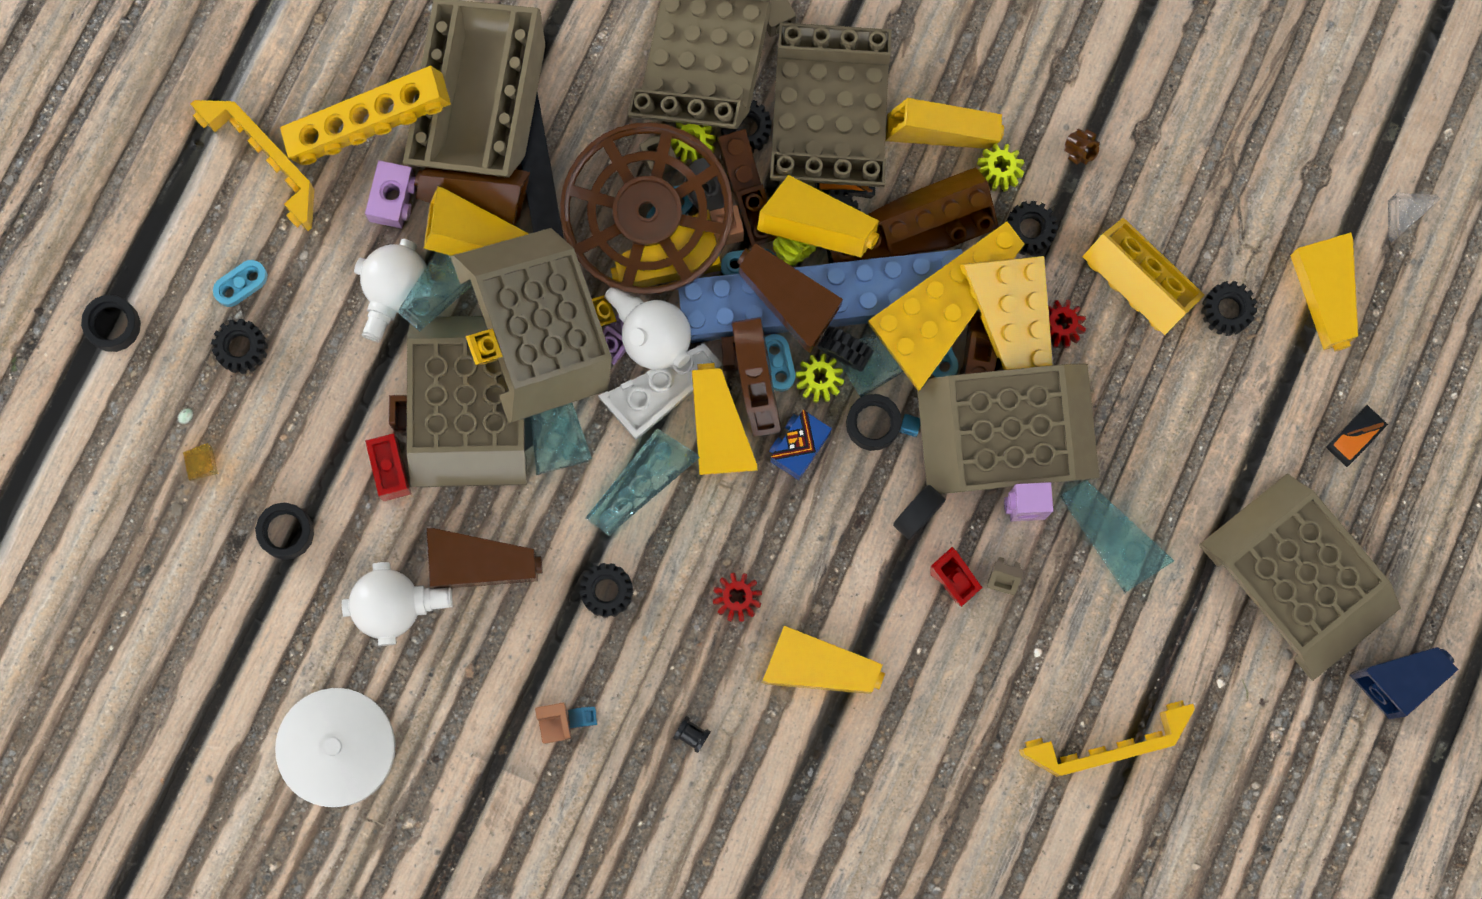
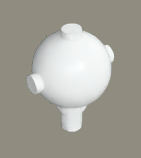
M401 239L399 245L390 244L382 246L373 251L366 259L360 257L357 260L354 273L360 275L363 293L370 302L367 308L369 312L368 320L361 334L364 338L380 343L387 325H389L390 321H394L396 313L414 308L423 298L428 300L432 298L435 284L429 282L428 268L422 257L415 251L417 248L416 243L407 239Z
M612 287L607 290L604 298L617 310L619 319L624 323L622 341L627 354L633 361L649 369H664L673 365L681 368L689 361L690 355L687 353L691 341V328L687 317L677 306L662 300L643 302L639 297L635 298L629 293Z
M389 562L372 564L373 571L365 574L356 582L349 599H342L343 617L351 616L352 621L361 632L378 639V646L395 645L396 637L405 633L413 625L418 615H426L427 611H432L433 609L453 607L451 587L430 589L425 588L424 585L414 586L411 580L404 574L391 570Z

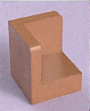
M737 205L733 206L731 230L725 245L741 242L744 239V230ZM724 208L709 211L711 221L723 223ZM714 233L717 244L720 234Z
M564 702L535 708L544 744L572 739L567 707Z

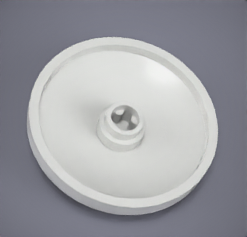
M329 688L309 694L289 710L277 733L275 753L277 765L284 781L299 797L319 806L345 807L368 798L384 783L394 762L396 745L392 725L385 712L377 703L369 697L350 689Z

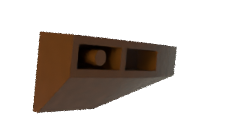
M974 167L902 196L867 214L879 220L876 231L879 234V238L872 250L868 248L862 257L830 250L833 263L903 256L948 249L992 232L999 225L988 181Z

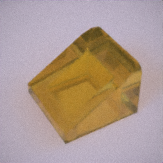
M209 443L183 452L189 481L218 474L213 448Z

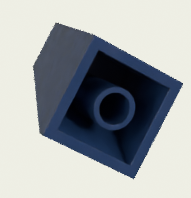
M1436 647L1356 670L1349 676L1388 719L1408 716L1459 669L1453 664L1455 662L1454 658L1446 650Z

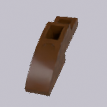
M741 129L718 136L717 139L724 159L725 170L751 247L755 243L760 245L775 240L777 236L757 230L760 211L768 200L763 184L760 181L746 130Z
M976 311L968 323L964 361L960 375L995 371L997 356L980 317L982 314L979 311Z
M761 317L732 322L737 361L753 437L780 433L782 428Z

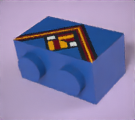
M802 410L799 416L793 414L785 426L789 431L783 440L778 437L769 450L773 454L770 462L797 480H800L832 428L805 410Z

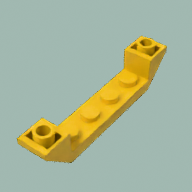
M194 100L190 103L196 112L192 116L203 128L209 126L216 132L229 121L238 133H241L243 130L250 137L247 142L257 153L263 151L268 156L265 161L276 173L281 170L287 176L284 181L296 193L284 203L289 211L286 215L287 218L297 228L302 225L307 231L312 229L315 189L310 181L234 101Z
M605 295L592 299L601 327L617 321L611 304L604 298ZM493 328L466 336L475 365L487 364L497 361L498 358L502 357Z
M1183 700L1166 705L1167 711L1159 713L1166 736H1163L1162 731L1144 735L1146 741L1135 744L1134 738L1116 742L1118 748L1109 751L1106 750L1105 746L1088 750L1090 756L1079 759L1077 753L1060 757V764L1057 762L1052 741L1043 743L1042 738L1025 742L1026 748L1020 749L1019 752L1025 759L1058 777L1176 745L1195 710L1194 704L1185 706Z

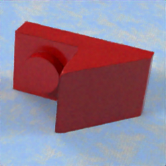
M953 547L930 566V575L942 583L955 603L961 607L983 588Z

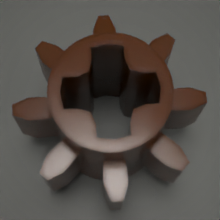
M1077 129L1076 132L1071 133L1066 139L1064 149L1065 152L1070 154L1068 159L1076 164L1082 162L1085 165L1093 161L1099 153L1100 142L1095 140L1097 134L1088 129L1085 132Z

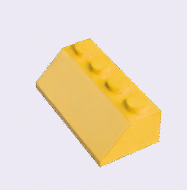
M1124 217L1105 231L1082 256L1092 270L1099 272L1108 281L1109 286L1113 290L1120 292L1134 310L1140 311L1149 320L1150 325L1155 330L1161 331L1164 335L1205 296Z

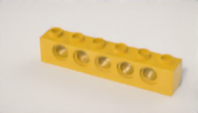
M430 65L281 126L280 130L288 158L300 165H310L315 163L317 158L340 153L344 147L363 144L367 141V138L374 135L387 134L396 126L412 124L417 121V118L426 114H437L443 110V107L451 105L443 74ZM419 93L418 100L413 103L414 97ZM394 103L392 111L388 113L389 107ZM369 114L367 121L363 123L364 117ZM344 124L342 131L338 133L339 127ZM318 135L317 141L313 143L315 136Z

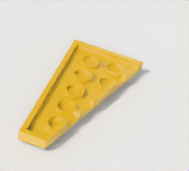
M1008 221L868 320L867 323L918 392L979 308L976 299H973L969 290L971 287L966 274H963L959 264L1014 259L1024 246L1023 241Z
M1044 256L959 264L963 274H966L971 287L969 290L973 299H976L982 314L980 317L997 358H1000L1004 370L1052 366Z

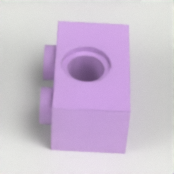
M378 160L365 211L369 222L402 229L404 220L408 221L411 213V204H408L410 195L415 194L417 189L414 186L416 177L412 167ZM397 190L400 192L395 200L386 199L390 191Z
M1051 482L1016 484L1008 492V497H1004L1005 514H1010V522L1045 520L1053 512Z

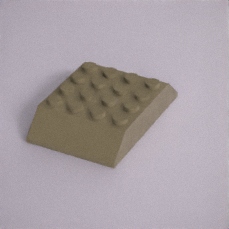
M433 0L421 69L431 65L443 74L451 105L443 107V110L437 114L421 116L417 118L416 122L410 124L403 159L404 165L501 177L511 176L526 154L545 51V39L539 8L462 0ZM419 93L415 96L414 102L418 100Z

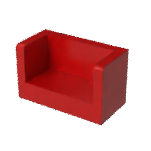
M394 433L365 440L378 496L381 500L388 501L411 495L399 440Z

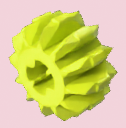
M676 123L678 129L684 130L696 137L714 153L715 148L712 144L716 142V136L710 134L712 131L711 126L702 127L703 125ZM672 138L671 147L674 149L676 158L681 156V162L684 164L687 163L688 159H692L693 162L697 158H704L694 148Z
M996 143L993 145L992 151L984 149L983 157L978 158L977 165L981 167L978 170L986 178L988 184H993L991 187L992 191H996L998 185H1000L1003 192H1006L1009 185L1016 187L1019 183L1017 178H1022L1024 175V171L1021 169L1024 165V160L1016 159L1019 155L1018 150H1014L1012 153L1008 152L1010 148L1008 144H1005L1003 150H1000ZM996 164H1000V167L1005 168V171L1001 172L1000 168H995Z
M778 236L773 242V250L776 252V256L791 266L809 257L812 252L816 251L817 247Z
M822 354L818 362L814 355H810V364L802 361L800 367L803 371L796 372V378L801 380L796 384L797 389L807 388L803 393L804 398H808L811 393L814 394V403H818L820 395L823 396L825 402H829V392L837 396L840 391L836 386L844 384V379L837 377L843 373V369L839 367L833 369L837 362L834 358L829 363H826V354ZM817 373L818 376L820 373L824 374L825 383H822V381H820V384L814 381V374Z

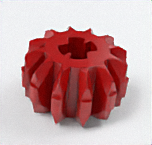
M1059 300L1053 302V308L1048 305L1051 339L1054 340V348L1059 346L1060 341L1065 348H1069L1071 341L1078 343L1080 341L1079 334H1084L1086 328L1081 325L1085 322L1086 316H1077L1081 308L1076 306L1073 310L1070 309V300H1066L1063 307ZM1059 319L1061 323H1067L1065 329H1063L1062 325H1056Z
M731 573L730 579L732 583L729 584L722 577L720 583L725 589L714 588L713 592L723 597L713 599V604H724L719 608L718 614L723 615L727 610L730 611L727 618L728 621L731 622L734 613L738 614L739 622H744L743 612H746L752 618L755 616V613L750 606L755 608L761 607V602L752 598L760 597L762 591H751L757 585V581L752 580L748 585L745 584L747 574L743 573L741 581H737L736 574ZM733 591L737 594L740 592L744 593L742 597L744 602L742 604L738 601L734 603L730 601Z

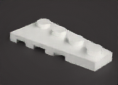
M704 343L687 351L690 359L681 368L673 365L664 369H651L645 374L629 380L609 392L606 391L598 395L599 399L635 440L640 438L693 392L692 370H698L697 364L714 363L715 369L723 367V364Z

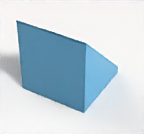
M905 414L899 432L917 437L920 428V418Z
M581 707L568 710L570 728L597 725L595 707Z

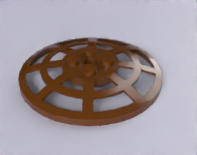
M652 122L633 123L617 127L602 134L578 155L568 171L562 188L560 214L567 243L574 248L582 267L594 278L609 287L626 293L651 295L674 291L690 284L704 274L717 260L725 247L731 230L733 201L729 180L721 163L699 139L684 130L670 125ZM652 133L661 135L657 152L639 151L623 157L613 142L622 137L635 134ZM672 138L694 148L705 158L710 166L695 175L683 162L668 155ZM604 148L612 163L599 174L591 190L576 186V179L584 165L596 152ZM638 161H654L651 176L634 178L627 166ZM665 165H670L680 171L688 181L674 189L668 182L662 179ZM617 171L624 185L616 196L613 197L600 193L605 182ZM716 176L721 185L724 198L723 223L707 220V201L702 185ZM695 191L698 200V218L682 214L680 199ZM571 197L588 202L587 217L593 236L577 243L570 222ZM649 203L656 208L655 214L651 218H643L639 214V209L643 204ZM597 204L612 208L615 221L614 225L601 232L596 219ZM678 226L695 229L689 242L681 250L677 251L670 237L675 233ZM703 231L720 234L718 242L709 257L696 270L690 272L683 258L696 247ZM622 234L626 239L633 242L629 258L617 253L608 245L607 241ZM660 244L668 256L666 259L654 262L640 261L644 246ZM599 246L612 260L626 266L622 282L616 281L600 272L588 261L584 253ZM671 265L674 266L681 278L673 283L661 286L640 287L633 285L638 270H658Z

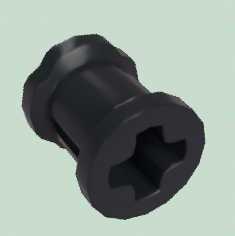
M686 716L673 739L676 741L678 739L693 747L694 751L698 753L711 731L708 729L703 730L690 722V718Z

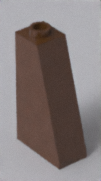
M425 167L423 171H418L414 181V186L417 187L416 199L430 203L437 187H442L516 226L521 218L530 172L514 170L510 177Z
M756 243L751 250L746 248L737 262L740 264L739 275L800 345L811 353L841 308L843 299Z
M427 528L429 578L432 589L537 582L538 574L543 573L542 557L536 556V552L532 548Z

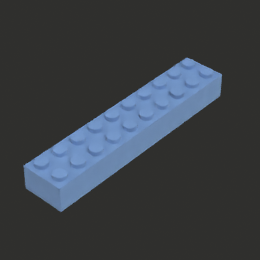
M962 249L794 268L843 299L841 308L829 326L839 327L866 324L872 317L962 254ZM739 274L697 278L690 284L678 289L680 310L687 317L691 328L690 343L721 340V337L734 336L732 322L761 317L764 335L789 332Z

